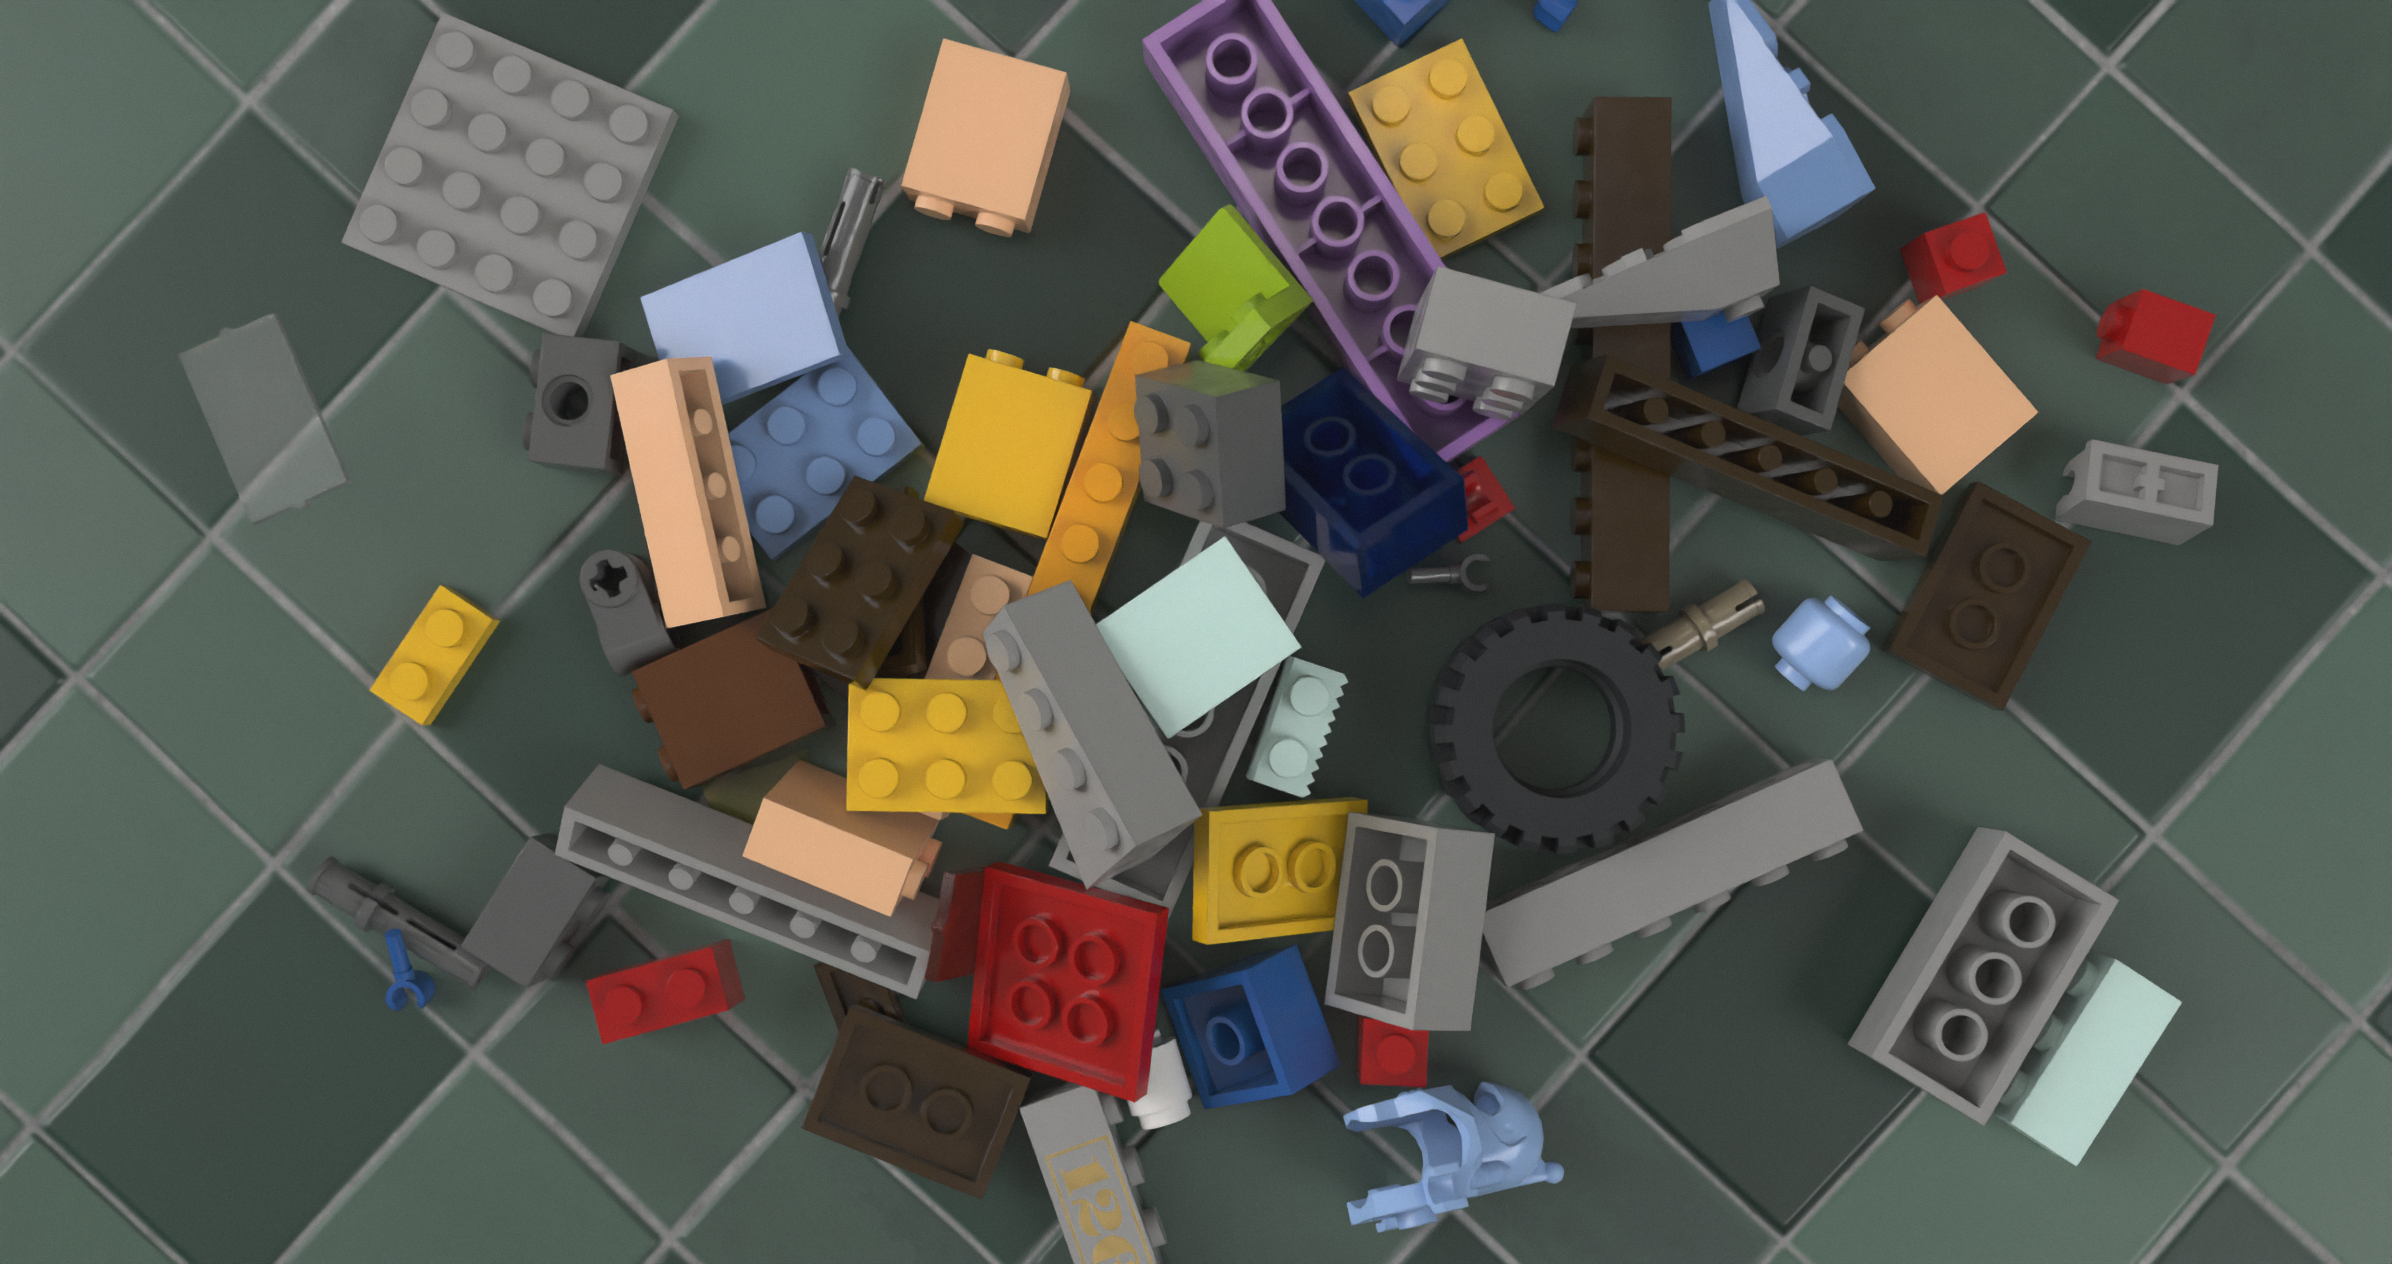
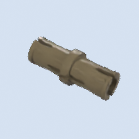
M1743 578L1736 585L1698 607L1692 603L1679 610L1681 617L1647 637L1638 640L1643 644L1651 643L1663 657L1658 663L1663 671L1699 649L1708 652L1717 647L1718 638L1750 619L1764 614L1765 607L1761 599L1752 600L1751 597L1758 593L1751 583Z

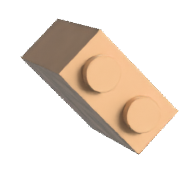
M943 38L901 184L909 200L916 202L914 209L922 214L942 220H951L953 212L977 219L975 223L977 228L999 236L1012 237L1014 229L1030 234L1071 91L1067 72Z
M1938 295L1917 306L1910 299L1906 300L1878 323L1885 333L1869 347L1862 340L1855 343L1838 402V408L1898 477L1941 495L2038 413L2036 408Z
M799 759L763 798L742 856L891 917L903 897L911 900L915 899L924 878H928L943 843L933 838L939 820L919 812L846 811L847 778Z

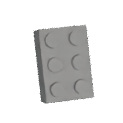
M1438 266L1416 306L1396 381L1411 384L1409 393L1428 401L1447 403L1449 395L1473 401V411L1487 417L1511 420L1513 412L1523 415L1555 386L1577 303Z
M1349 812L1325 1005L1410 1030H1471L1495 833L1407 817Z

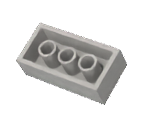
M1977 827L1848 1042V1045L1957 1112L1985 1126L2119 900L2010 833Z

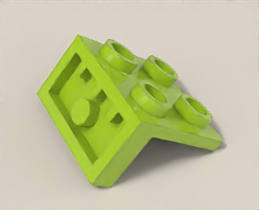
M1230 204L1217 211L1159 279L1160 287L1208 342L1197 353L1200 359L1208 363L1244 372L1254 364L1314 301L1234 206Z

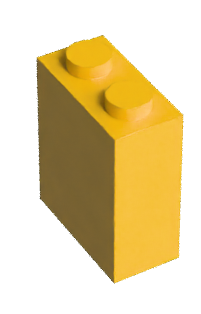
M988 349L985 358L968 354L924 501L954 511L957 515L1047 542L1081 448L1095 402L1093 392L1083 388L1085 382L1083 377L1068 371L1049 368L1045 377L1022 370L1024 360L1005 352Z

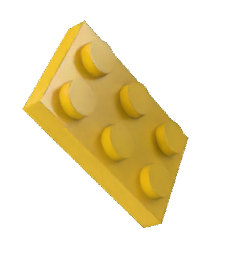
M1462 38L1348 92L1347 101L1376 161L1441 260L1540 214L1545 208Z
M873 678L866 691L849 684L846 811L1047 813L1048 794L1001 680Z
M1343 797L1199 808L1202 815L1194 821L1193 941L1210 945L1334 930L1349 812L1368 814L1367 799Z

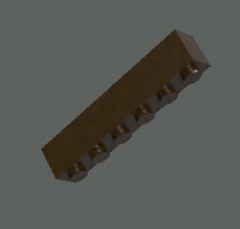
M1609 354L1570 367L1552 425L1553 428L1880 562L1927 556L1944 497L1941 494Z

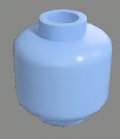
M1832 595L1825 602L1814 597L1808 598L1799 605L1772 637L1774 649L1782 657L1775 665V668L1803 691L1811 683L1824 690H1835L1868 655L1870 643L1864 634L1871 627Z

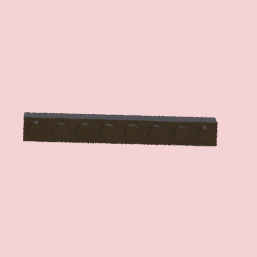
M1594 97L1583 113V117H1576L1573 128L1574 156H1583V180H1576L1574 183L1572 212L1573 218L1583 219L1582 243H1575L1573 248L1572 278L1583 274H1590L1592 280L1603 276L1601 271L1603 268L1620 260L1622 256L1640 248L1644 250L1652 249L1654 255L1664 252L1663 245L1671 241L1672 97ZM1671 322L1571 328L1573 345H1582V362L1609 354L1670 380ZM1573 436L1571 442V467L1573 472H1581V497H1573L1570 525L1572 535H1581V561H1573L1571 564L1570 592L1572 599H1580V606L1601 610L1602 613L1658 614L1668 612L1670 475Z

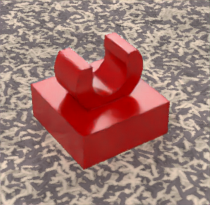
M1482 456L1474 459L1425 491L1459 544L1516 509Z

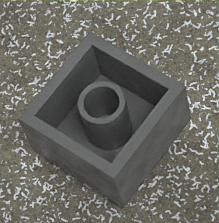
M1201 360L1135 375L1137 399L1134 405V415L1139 426L1141 453L1139 480L1145 502L1220 528H1227L1286 510L1280 380Z

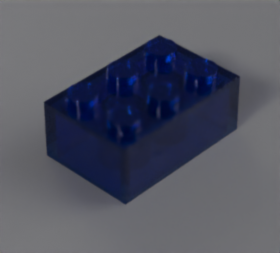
M1344 367L1281 406L1286 510L1279 513L1362 598L1468 530L1464 478Z

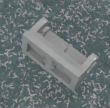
M2091 439L2086 443L2085 450L2071 459L2063 471V477L2073 478L2074 484L2070 493L2064 495L2057 503L2055 520L2180 545L2213 526L2219 465Z

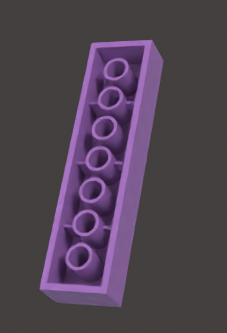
M1203 0L1142 39L1145 65L1253 230L1314 300L1306 308L1307 313L1418 482L1521 416V414L1513 412L1511 420L1487 417L1473 411V401L1449 395L1447 403L1428 401L1411 395L1409 393L1411 384L1396 381L1416 306L1437 267L1446 268V266L1271 0Z

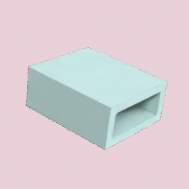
M1226 536L1096 624L1124 676L1137 693L1136 697L1155 731L1161 728L1168 739L1301 648V645Z

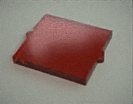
M985 867L944 872L937 915L931 925L933 937L925 979L939 982L974 974Z

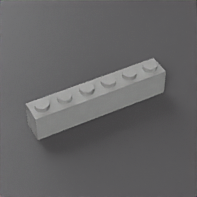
M1812 757L1486 902L1482 943L1498 979L1507 988L1517 984L1519 990L1531 989L1552 979L1555 976L1553 967L1573 958H1576L1578 964H1586L1608 955L1614 950L1611 942L1634 932L1637 939L1645 938L1670 927L1672 921L1669 916L1692 906L1694 911L1699 913L1726 903L1731 899L1728 890L1750 880L1754 887L1777 881L1790 873L1787 864L1804 856L1810 855L1812 861H1817L1838 854L1848 848L1845 838L1863 831V828L1832 759Z
M601 764L595 768L564 806L555 850L556 856L914 999H917L941 951L956 907L918 891L914 900L903 897L892 916H886L743 857L742 855L753 828L752 824Z

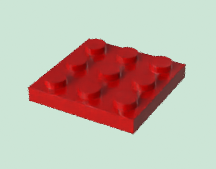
M1001 861L986 866L967 1048L1134 1103L1147 1095L1169 907L1096 887L1086 890L1084 884Z

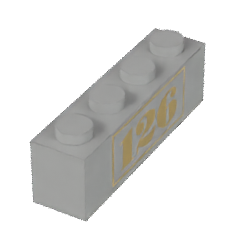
M1068 1081L1025 1096L1019 1109L1074 1264H1164L1158 1247L1167 1243L1162 1221L1155 1206L1145 1209L1137 1188V1185L1145 1182L1139 1156L1134 1145L1123 1148L1115 1125L1124 1121L1118 1097Z

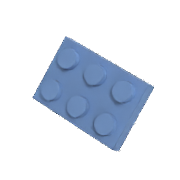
M848 346L849 357L807 372L728 433L749 531L773 561L779 560L826 523L854 475L878 483L925 447Z

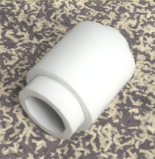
M1155 1028L1147 1095L1135 1103L1127 1100L1131 1115L1139 1117L1141 1127L1144 1130L1173 1124L1191 1114L1187 1101L1192 1098V1093L1175 1036L1161 1037L1159 1028Z

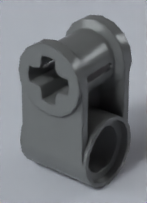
M609 549L598 551L587 558L581 567L579 577L581 590L585 595L598 627L603 651L618 676L624 677L638 668L682 649L677 627L666 629L657 586L652 577L651 570L644 560L633 554ZM612 568L626 570L628 578L619 582L620 591L607 589L606 582L614 577Z

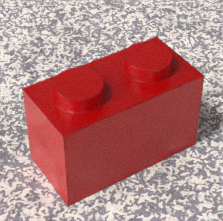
M729 938L610 970L586 981L602 1045L728 1011L745 1000Z

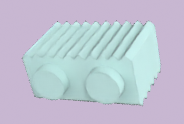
M1292 656L1285 658L1246 773L1247 779L1302 798L1311 794L1307 785L1315 781L1311 773L1319 769L1315 760L1323 757L1319 748L1327 745L1324 735L1332 732L1328 725L1329 722L1335 720L1332 711L1340 707L1336 698L1344 695L1340 686L1348 683L1343 673Z

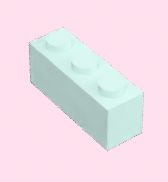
M2089 952L1992 1114L2052 1154L2077 1167L2182 1002L2117 959Z

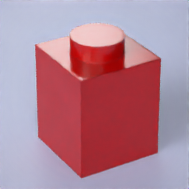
M1986 212L1926 232L1899 249L1919 304L1935 295H1938L1941 300H1945L1968 292L2007 273Z
M2141 289L2111 303L2103 313L2097 328V337L2102 339L2096 360L2164 384H2170L2196 375L2216 314Z
M1358 1014L1355 1071L1360 1084L1426 1087L1429 1030H1410Z

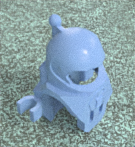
M1495 1082L1480 1083L1474 1094V1104L1465 1095L1456 1091L1452 1085L1425 1090L1418 1088L1416 1090L1404 1091L1397 1098L1368 1105L1343 1115L1346 1128L1354 1132L1392 1126L1408 1130L1416 1139L1422 1151L1423 1169L1421 1180L1418 1183L1405 1186L1393 1184L1371 1189L1368 1191L1367 1198L1346 1203L1351 1225L1382 1220V1222L1376 1223L1378 1233L1434 1223L1438 1221L1436 1214L1469 1207L1467 1201L1469 1198L1542 1181L1556 1184L1564 1176V1169L1561 1164L1556 1161L1544 1162L1541 1159L1544 1133L1541 1119L1535 1107L1522 1092ZM1446 1113L1455 1122L1456 1126L1448 1122Z

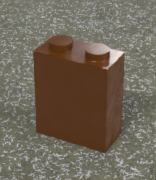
M773 608L632 671L638 687L632 689L635 705L646 723L654 722L664 744L658 747L661 764L673 782L680 780L684 790L705 785L837 725L814 673L807 668L808 666L767 649L755 638Z

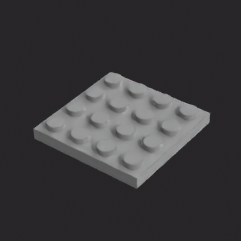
M442 12L341 243L550 333L583 337L679 116L673 109Z

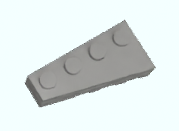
M1072 581L1063 582L1004 605L982 633L986 642L987 653L993 666L998 671L1087 890L1151 859L1198 819L1202 813Z

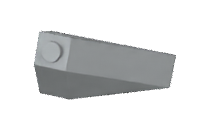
M1764 196L1681 230V236L1663 245L1664 252L1654 255L1652 249L1644 250L1640 248L1622 256L1620 260L1601 270L1603 276L1592 280L1590 274H1583L1545 290L1540 294L1577 303L1570 328L1703 321L1721 313L1724 314L1727 323L1738 320L1764 308L1761 297L1780 285L1771 204L1768 197Z

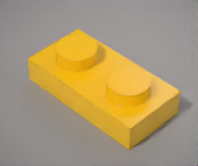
M440 585L369 691L420 725H431L501 620L452 587Z

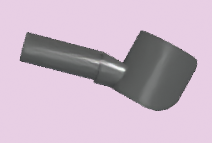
M1477 553L1466 557L1458 565L1408 568L1406 579L1409 584L1443 582L1459 584L1467 592L1478 593L1487 590L1493 583L1474 585L1467 579L1466 568L1471 562L1489 563L1491 559L1484 554Z

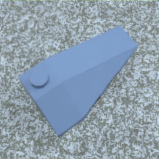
M1711 0L1708 6L1741 198L1744 204H1747L1764 196L1768 197L1772 207L1777 250L1838 218L1876 188L1845 130L1835 116L1831 113L1820 119L1809 104L1807 92L1810 90L1811 83L1801 69L1792 70L1788 67H1783L1776 58L1778 55L1776 35L1752 1Z

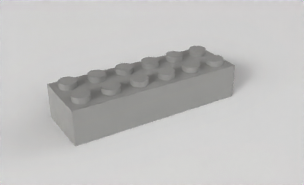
M1200 521L1180 567L1226 536L1287 627L1294 634L1326 557L1246 522L1227 528H1220ZM1281 662L1169 739L1161 728L1156 731L1198 808L1218 807ZM1131 686V688H1132L1134 694L1137 696V693L1135 692V690H1134L1133 687ZM1194 822L1151 859L1095 886L1106 891L1169 907L1168 918H1170L1194 863ZM1063 833L1049 866L1082 880Z

